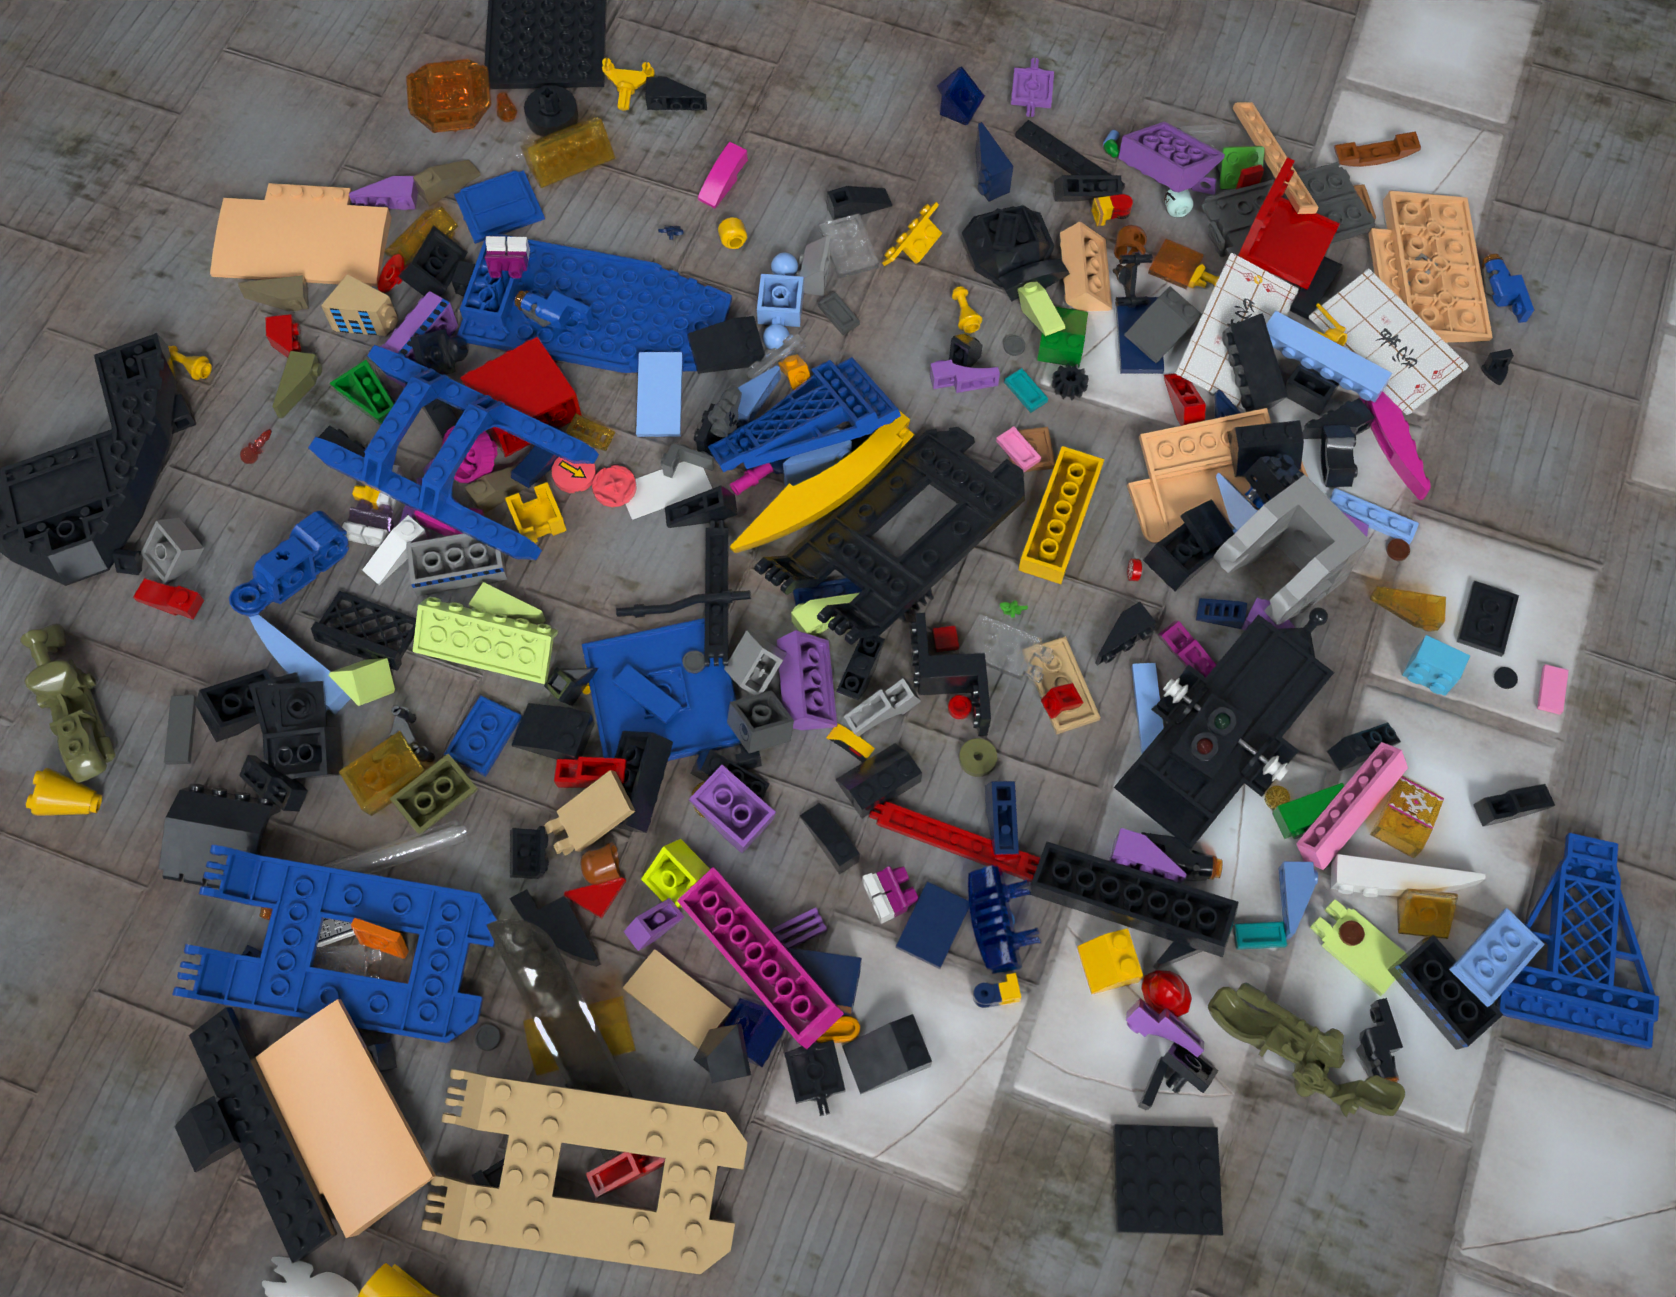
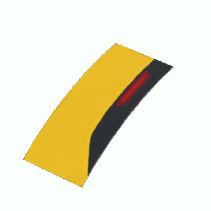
M839 723L826 737L862 763L867 760L875 749L861 737L856 736L852 731Z

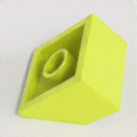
M682 839L663 846L641 880L662 902L671 898L677 908L680 909L682 906L677 900L700 880L710 868Z

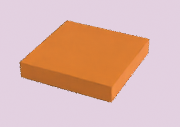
M354 918L351 928L361 945L402 959L406 958L409 950L401 933Z

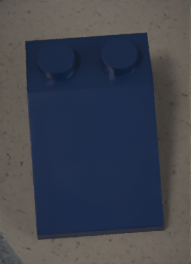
M982 122L978 123L975 149L978 190L990 202L1010 193L1014 166Z

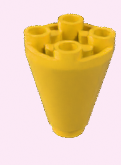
M45 768L43 771L37 770L34 775L33 784L36 786L33 794H29L27 798L26 808L31 809V813L37 816L87 815L98 813L102 803V795L53 769Z

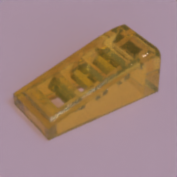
M576 413L566 431L572 437L603 451H607L615 435L614 431ZM577 427H581L580 432L576 430ZM586 429L590 430L588 435L584 434ZM594 432L598 433L596 439L592 438ZM602 435L607 436L604 443L600 442Z

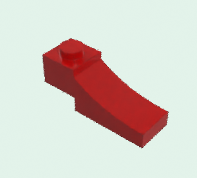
M146 578L143 579L133 596L137 602L175 616L179 614L192 620L204 602L201 595L195 591L179 585L177 587L164 585Z

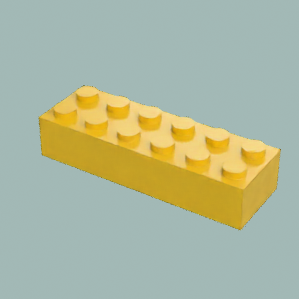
M1061 447L1024 548L1018 571L1062 584L1097 485L1104 459L1068 447Z

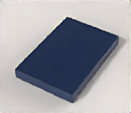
M927 881L896 948L941 969L972 902Z

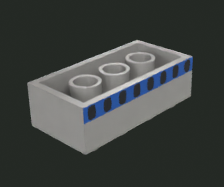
M464 533L406 544L411 585L417 596L479 585L483 582L491 583L507 580L504 553Z

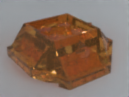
M469 59L427 63L415 73H410L406 76L409 112L432 133L474 129L492 105L488 67L480 66Z

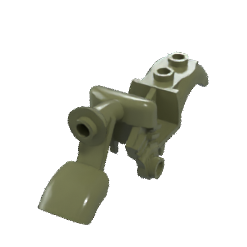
M56 623L40 630L33 629L26 632L20 638V642L25 647L30 648L32 658L37 665L26 676V687L36 695V701L40 708H50L53 722L49 725L52 732L57 736L58 748L69 773L77 783L86 781L105 771L106 763L112 761L116 756L111 740L105 734L90 691L93 689V686L97 685L92 673L86 674L77 668L72 659L69 661H51L49 655L58 652L57 648L66 645L65 631L60 624Z
M1247 982L1241 984L1237 993L1230 987L1218 989L1208 1004V1010L1214 1021L1232 1037L1261 1050L1258 1055L1263 1057L1269 1049L1295 1063V1070L1292 1076L1295 1078V1090L1301 1097H1308L1316 1092L1325 1094L1340 1106L1346 1118L1349 1113L1355 1115L1359 1106L1383 1116L1395 1115L1405 1098V1089L1397 1082L1375 1075L1368 1077L1365 1081L1357 1080L1337 1085L1327 1077L1329 1067L1341 1068L1345 1062L1342 1055L1344 1035L1339 1030L1332 1028L1323 1033L1316 1026L1309 1025L1304 1019L1298 1018L1287 1009L1268 999L1267 994ZM1243 1000L1249 1002L1257 1008H1262L1269 1013H1264L1255 1010L1249 1005H1247Z

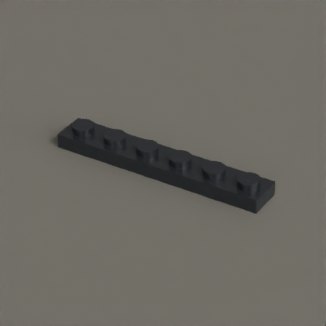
M1027 120L1016 131L1015 137L1071 175H1111L1030 120ZM1122 182V191H1123L1124 188H1125V183Z

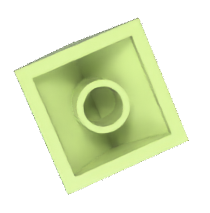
M387 658L363 660L332 671L328 675L358 706L392 694L395 691Z

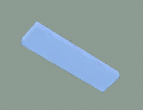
M1336 488L1330 497V500L1342 512L1369 525V528L1395 539H1402L1409 545L1412 542L1419 525L1418 522Z
M1156 663L1132 664L1131 666L1141 754L1163 729L1162 718L1151 710L1160 701Z

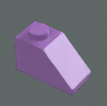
M671 898L637 916L624 930V933L637 951L655 942L679 923L684 916Z

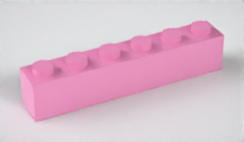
M1383 742L1380 743L1296 843L1304 862H1313L1315 867L1322 870L1327 867L1408 769L1401 749Z

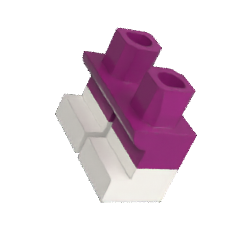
M486 236L487 253L485 260L490 277L499 278L502 271H509L510 277L521 278L523 271H527L530 247L527 237H507L506 241V237Z
M888 866L883 871L862 876L863 886L881 924L907 912L908 906L918 901V895L913 887L901 891L899 884L909 880L904 866L891 869Z

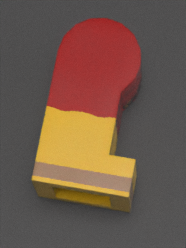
M1126 194L1094 198L1091 212L1096 225L1103 226L1106 220L1128 218L1131 213L1133 200Z

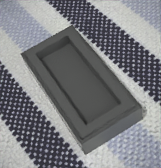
M836 292L818 302L820 310L842 335L860 325V320Z

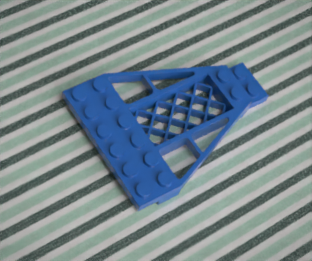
M853 357L836 366L829 360L811 369L813 375L807 381L802 383L764 415L736 429L727 437L709 445L708 448L723 472L732 470L741 463H743L746 469L871 434L875 429L892 423L895 419L901 417V414L894 403ZM845 421L852 425L850 428L822 435L823 432Z
M1573 833L1566 835L1564 858L1559 862L1524 924L1530 930L1549 894H1551L1552 905L1549 935L1531 931L1548 945L1546 970L1525 966L1498 997L1497 1008L1506 1017L1650 1049L1653 1044L1654 1022L1658 1021L1659 996H1656L1620 889L1621 878L1617 869L1618 843ZM1571 887H1575L1584 897L1577 903L1567 892ZM1601 893L1607 901V905L1600 908L1592 898V895ZM1564 899L1570 905L1565 911H1563ZM1585 900L1595 911L1589 917L1578 906ZM1571 909L1574 910L1582 921L1576 926L1565 915ZM1596 915L1605 924V928L1600 932L1590 921ZM1618 915L1631 954L1616 950ZM1563 922L1568 931L1561 935ZM1582 924H1585L1593 934L1587 941L1576 929ZM1570 932L1580 944L1573 950L1563 939ZM1595 938L1604 948L1603 952L1598 956L1588 944ZM1561 946L1567 954L1559 959ZM1580 948H1583L1592 959L1586 964H1583L1574 953ZM1568 956L1578 968L1571 974L1561 962ZM1616 958L1634 962L1643 992L1614 986ZM1593 962L1602 972V976L1597 979L1586 968ZM1581 971L1586 979L1573 976Z

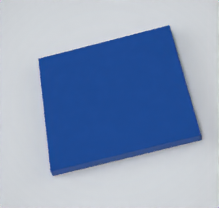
M705 618L582 644L586 668H599L590 680L589 685L604 758H615L622 731L653 732L673 741L668 761L697 755L709 749L716 751L741 744L727 723L730 702L736 701L731 676L724 670L723 658H719V666H714V658H710V667H705L701 672L695 674L687 672L683 667V657L689 651H699L704 655ZM627 665H630L681 705L680 711L667 725L613 684V680Z

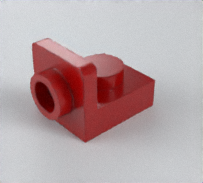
M1073 683L1053 687L1041 699L1051 719L1056 718L1062 711L1078 708L1084 703Z

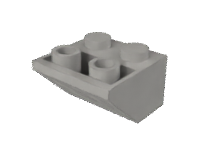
M747 629L729 659L728 666H725L724 670L744 690L753 695L761 694L766 690L787 653Z

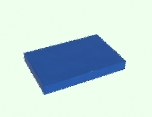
M480 695L444 755L446 756L449 753L455 762L486 777L520 722L521 714Z

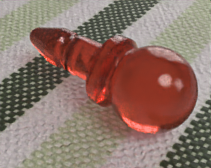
M266 430L254 443L249 442V447L241 450L240 458L244 463L252 464L256 462L258 454L262 453L260 448L269 440L272 430Z

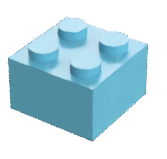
M1426 635L1413 651L1402 676L1408 678L1412 683L1421 684L1429 688L1435 694L1446 696L1460 680L1470 655Z

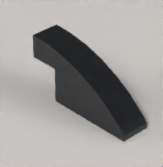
M527 889L509 898L522 920L544 943L573 960L595 967L601 965L565 895L540 909L537 908Z

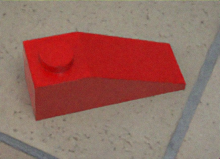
M1175 373L1164 375L1167 391L1180 425L1205 421L1206 403L1192 382Z

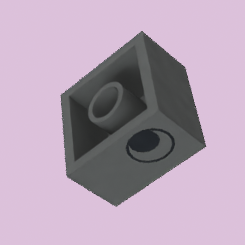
M772 691L730 702L727 723L747 752L752 753L790 742L794 720Z

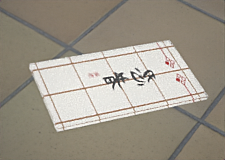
M1231 253L1175 374L1213 394L1220 389L1234 405L1244 410L1245 408L1241 404L1240 390L1235 384L1233 367L1229 364L1227 347L1224 346L1222 341V332L1233 324L1263 313L1266 324L1275 311L1287 316L1299 289Z
M1370 269L1364 271L1363 274L1322 305L1341 326L1346 328L1344 333L1347 334V341L1343 347L1392 373L1383 392L1406 415L1411 414L1412 411L1469 367L1450 346ZM1319 309L1309 315V318L1324 333L1329 328H1335Z

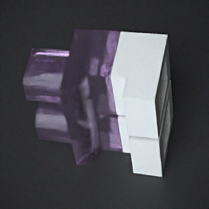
M360 499L356 508L350 507L349 519L347 523L344 522L342 528L347 531V534L344 536L347 537L348 541L362 544L367 543V545L380 547L394 528L391 520L393 515L391 506L380 504L378 511L373 512L372 503Z

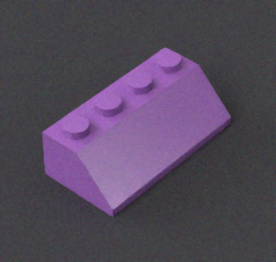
M797 630L777 639V647L787 653L779 666L782 705L794 720L793 728L811 730L836 727L837 718L829 640Z

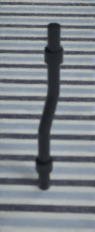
M732 589L722 590L720 593L695 594L671 604L649 606L634 604V607L616 608L617 617L635 616V618H641L650 614L673 613L697 603H733L736 600L751 599V591H732Z

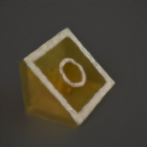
M1407 888L1397 897L1398 933L1426 937L1435 935L1436 938L1448 939L1458 894Z

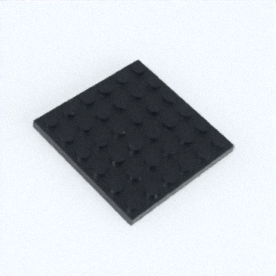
M488 0L484 89H534L550 85L563 88L604 87L605 74L602 70V61L605 58L607 0Z

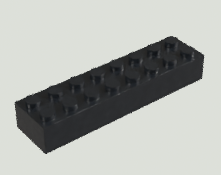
M1050 842L1045 844L1031 882V895L1219 957L1224 955L1239 904L1238 901Z

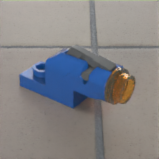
M1499 254L1486 256L1482 260L1485 292L1492 295L1498 307L1512 305V311L1516 315L1518 323L1527 322L1534 311V307L1522 274L1511 276L1503 258Z
M521 290L515 298V306L524 315L542 327L552 325L557 328H563L570 317L575 322H582L588 326L593 320L591 307L555 290L552 291L548 298L530 291Z

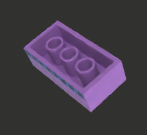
M429 291L419 300L414 310L406 315L404 322L393 331L388 341L380 347L416 362L410 337L446 329V333L450 337L458 328L450 302ZM386 375L387 378L391 379L392 381L398 383L403 387L407 385L395 378Z

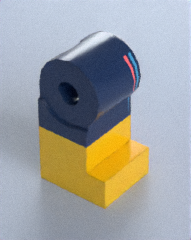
M1016 973L1007 974L1005 982L992 985L980 983L973 992V1001L981 1008L1011 1004L1021 1000Z

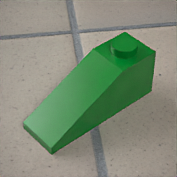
M1340 783L1277 806L1272 815L1284 839L1289 837L1298 839L1302 837L1343 789L1344 784Z

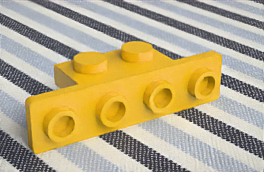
M937 202L932 205L926 204L919 212L921 214L920 217L910 222L907 226L909 228L907 233L903 232L896 239L897 245L895 247L892 246L884 254L886 257L882 262L884 266L893 262L902 250L915 264L921 261L942 235V232L929 219L939 206Z

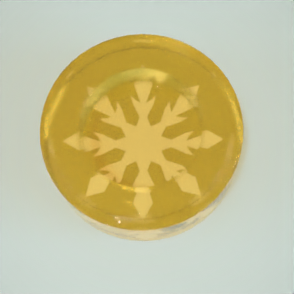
M1276 785L1268 789L1264 800L1270 809L1275 810L1277 806L1290 801V794L1284 787Z

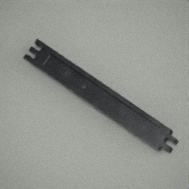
M710 520V527L706 528L705 594L720 593L722 590H728L729 529L724 527V520H719V527H715V520ZM705 603V667H710V658H714V666H719V658H723V666H728V603Z

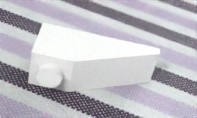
M408 515L389 533L363 568V572L380 586L408 559L407 543L428 540L425 529Z

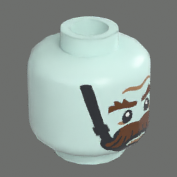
M1170 188L1166 192L1164 203L1170 216L1183 217L1192 210L1193 199L1188 189L1178 193Z

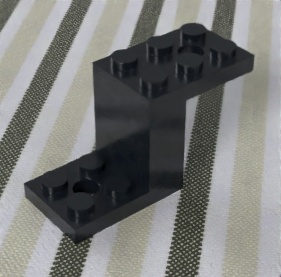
M916 613L915 621L911 622L910 642L913 645L914 688L918 687L919 695L971 693V705L974 706L973 728H977L978 736H987L991 722L985 653L929 656L925 613Z

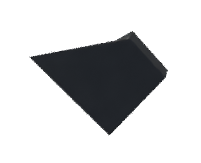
M556 667L544 687L560 702L573 706L599 668L560 669Z

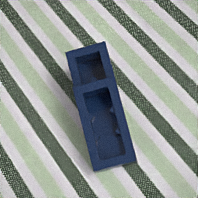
M534 446L525 459L511 471V478L530 488L552 469L558 456Z

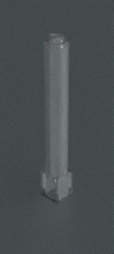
M457 819L427 829L421 835L415 833L319 866L372 874L464 843L465 837L469 835L465 823H460Z

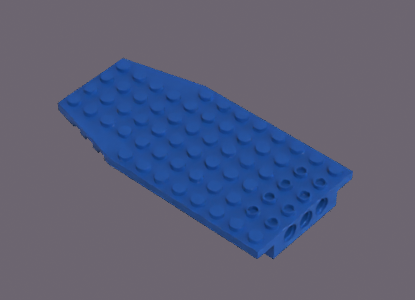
M493 233V236L506 237V241H507V237H514V236H508V235ZM527 239L530 247L527 271H523L521 278L510 277L509 271H502L499 278H491L485 260L487 246L486 240H484L460 307L463 320L457 336H460L469 344L506 351L513 350L525 341L538 337L553 360L621 373H638L639 352H682V372L697 371L687 335L690 332L726 321L732 303V295L709 285L703 286L695 279L684 278L678 272L663 269L662 265L654 262ZM555 290L591 307L593 320L588 326L582 322L577 323L570 317L563 328H557L552 325L542 327L523 314L521 302L528 292L548 298L552 291Z

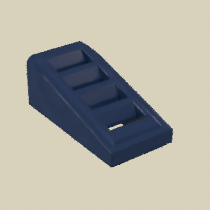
M1199 598L1196 621L1241 629L1245 622L1247 603ZM1205 606L1210 607L1209 615H1204ZM1215 608L1219 609L1218 616L1214 615ZM1224 610H1228V616H1224ZM1234 612H1238L1237 617H1233Z

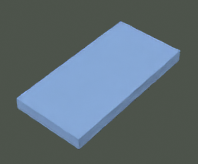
M639 352L637 437H681L682 352Z
M1505 908L1449 970L1488 1007L1494 1003L1543 947L1544 943L1508 908Z

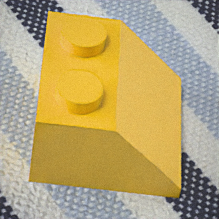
M1128 928L1103 934L1077 946L1091 995L1139 983L1143 977Z

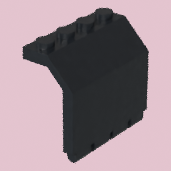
M190 784L189 787L179 790L165 817L159 870H163V879L181 882L184 874V883L204 886L207 880L208 887L219 889L220 880L204 879L203 875L204 872L223 875L224 871L207 868L206 864L208 861H213L226 865L228 856L211 854V845L229 847L260 855L262 837L266 825L272 815L281 812V808L271 799H263L261 796L259 798L250 797V793L236 792L232 794L227 793L228 790L224 788H213L210 790L204 789L205 786L202 784Z

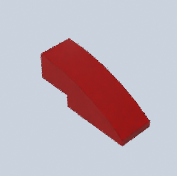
M578 757V760L557 759L554 782L558 788H587L612 770L617 773L621 783H624L627 760L597 757Z
M624 1152L586 1173L595 1197L599 1198L663 1167L666 1158Z

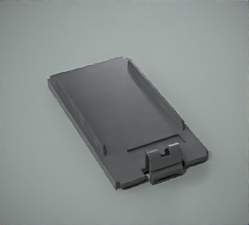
M1339 162L1297 173L1319 207L1316 213L1340 223L1331 243L1369 233L1372 228H1375L1374 217L1367 211L1350 181L1347 170L1339 167ZM1275 179L1210 196L1205 199L1201 207L1210 222L1208 235L1220 257L1226 255L1229 257L1230 254L1236 258L1238 257L1250 228ZM1284 193L1282 198L1289 200L1286 194ZM1215 221H1218V222H1219V226H1218V227H1217V225L1215 224Z

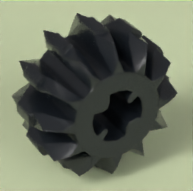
M1069 363L1066 364V367L1060 365L1058 370L1053 373L1052 388L1055 389L1056 395L1062 394V399H1065L1067 396L1072 401L1075 396L1080 398L1083 392L1087 391L1089 378L1088 375H1085V368L1078 369V364L1074 367H1071Z

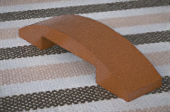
M1415 131L1397 134L1394 140L1362 146H1356L1355 142L1335 145L1334 149L1340 165L1363 167L1402 159L1420 151L1421 145Z

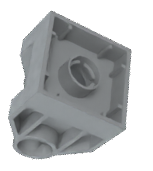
M1303 475L1264 504L1217 550L1213 559L1227 573H1231L1242 566L1259 560L1278 546L1301 570L1269 600L1271 604L1264 610L1276 625H1280L1288 619L1307 611L1345 582L1370 540L1306 475Z

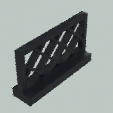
M339 591L319 623L314 622L311 632L316 642L365 660L387 658L390 669L398 671L402 665L401 658L414 639L416 618ZM342 600L352 604V607L342 610L338 609V605ZM365 608L372 610L373 614L361 618L357 612ZM355 612L357 619L346 623L343 622L341 616ZM390 616L393 621L380 625L378 618ZM339 617L341 624L333 627L326 625L329 620ZM375 619L377 627L364 631L362 623ZM405 623L413 625L411 630L402 633L399 629V625ZM360 625L362 632L355 634L347 633L346 628ZM396 627L398 634L385 638L383 631ZM378 632L382 636L381 640L375 642L367 639V636ZM401 639L402 645L398 651L388 647V643Z

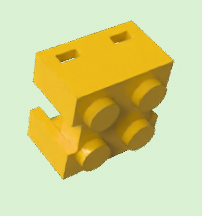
M548 482L534 487L537 498L529 502L522 503L519 493L505 498L518 533L534 543L538 542V537L551 533L555 536L567 531Z

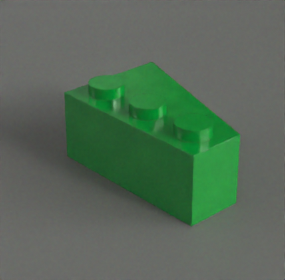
M367 360L329 383L339 395L380 426L395 404L381 378Z

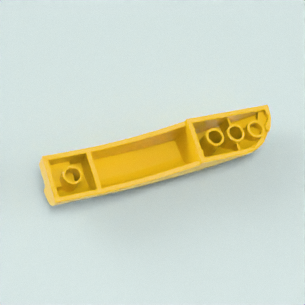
M900 412L901 417L895 419L890 424L879 427L869 439L834 466L797 485L792 486L789 483L730 545V550L734 553H739L787 536L820 519L846 502L866 486L914 436L908 428L910 419Z

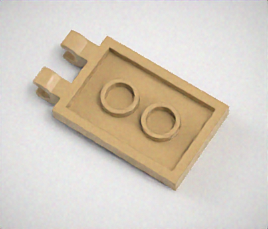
M610 770L558 809L559 817L550 820L544 826L547 834L553 832L554 835H558L564 829L566 830L569 837L553 845L557 854L563 852L566 856L574 849L578 852L585 850L633 814L635 809L617 773Z

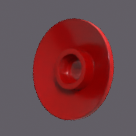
M394 255L384 266L378 281V290L380 292L387 293L396 284L399 285L403 281L398 277L404 268V257L402 255Z

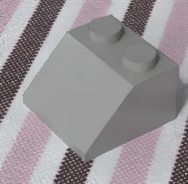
M825 236L806 245L805 253L800 255L799 266H801V271H797L796 276L804 277L805 294L824 296L831 264V236Z
M180 518L156 520L141 552L144 559L165 584H169L197 564L204 547Z

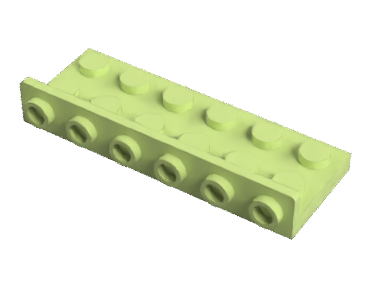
M429 597L418 604L413 652L545 684L548 680L553 639L557 636L558 630L551 628L547 624L536 625L529 623L526 619L518 618L515 620L507 618V615L502 613L491 614L481 608L470 609L463 607L460 603L441 602L439 598Z

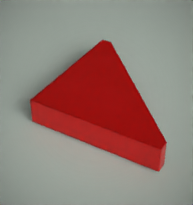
M621 877L602 884H593L565 891L563 896L565 895L570 901L602 919L626 883V879Z

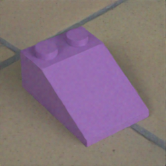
M723 765L689 799L712 826L741 853L774 820L776 813Z

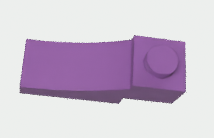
M939 360L930 365V379L933 389L954 386L956 393L998 386L1000 372L998 367L970 368L953 364L952 360Z
M1140 998L1127 1011V1025L1133 1032L1141 1033L1144 1037L1152 1034L1166 1038L1181 1045L1196 1057L1204 1051V1041L1167 1008L1158 1014Z

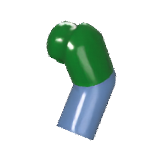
M1111 130L1103 142L1105 152L1108 155L1110 154L1112 158H1116L1120 153L1116 143L1120 135L1116 130Z

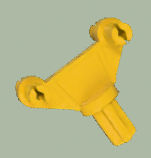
M604 58L602 61L604 74L615 84L619 92L618 109L622 111L629 110L631 95L635 93L636 89L646 83V77L655 76L654 69L649 62L642 64V71L615 69L614 64L611 63L609 58L608 60Z

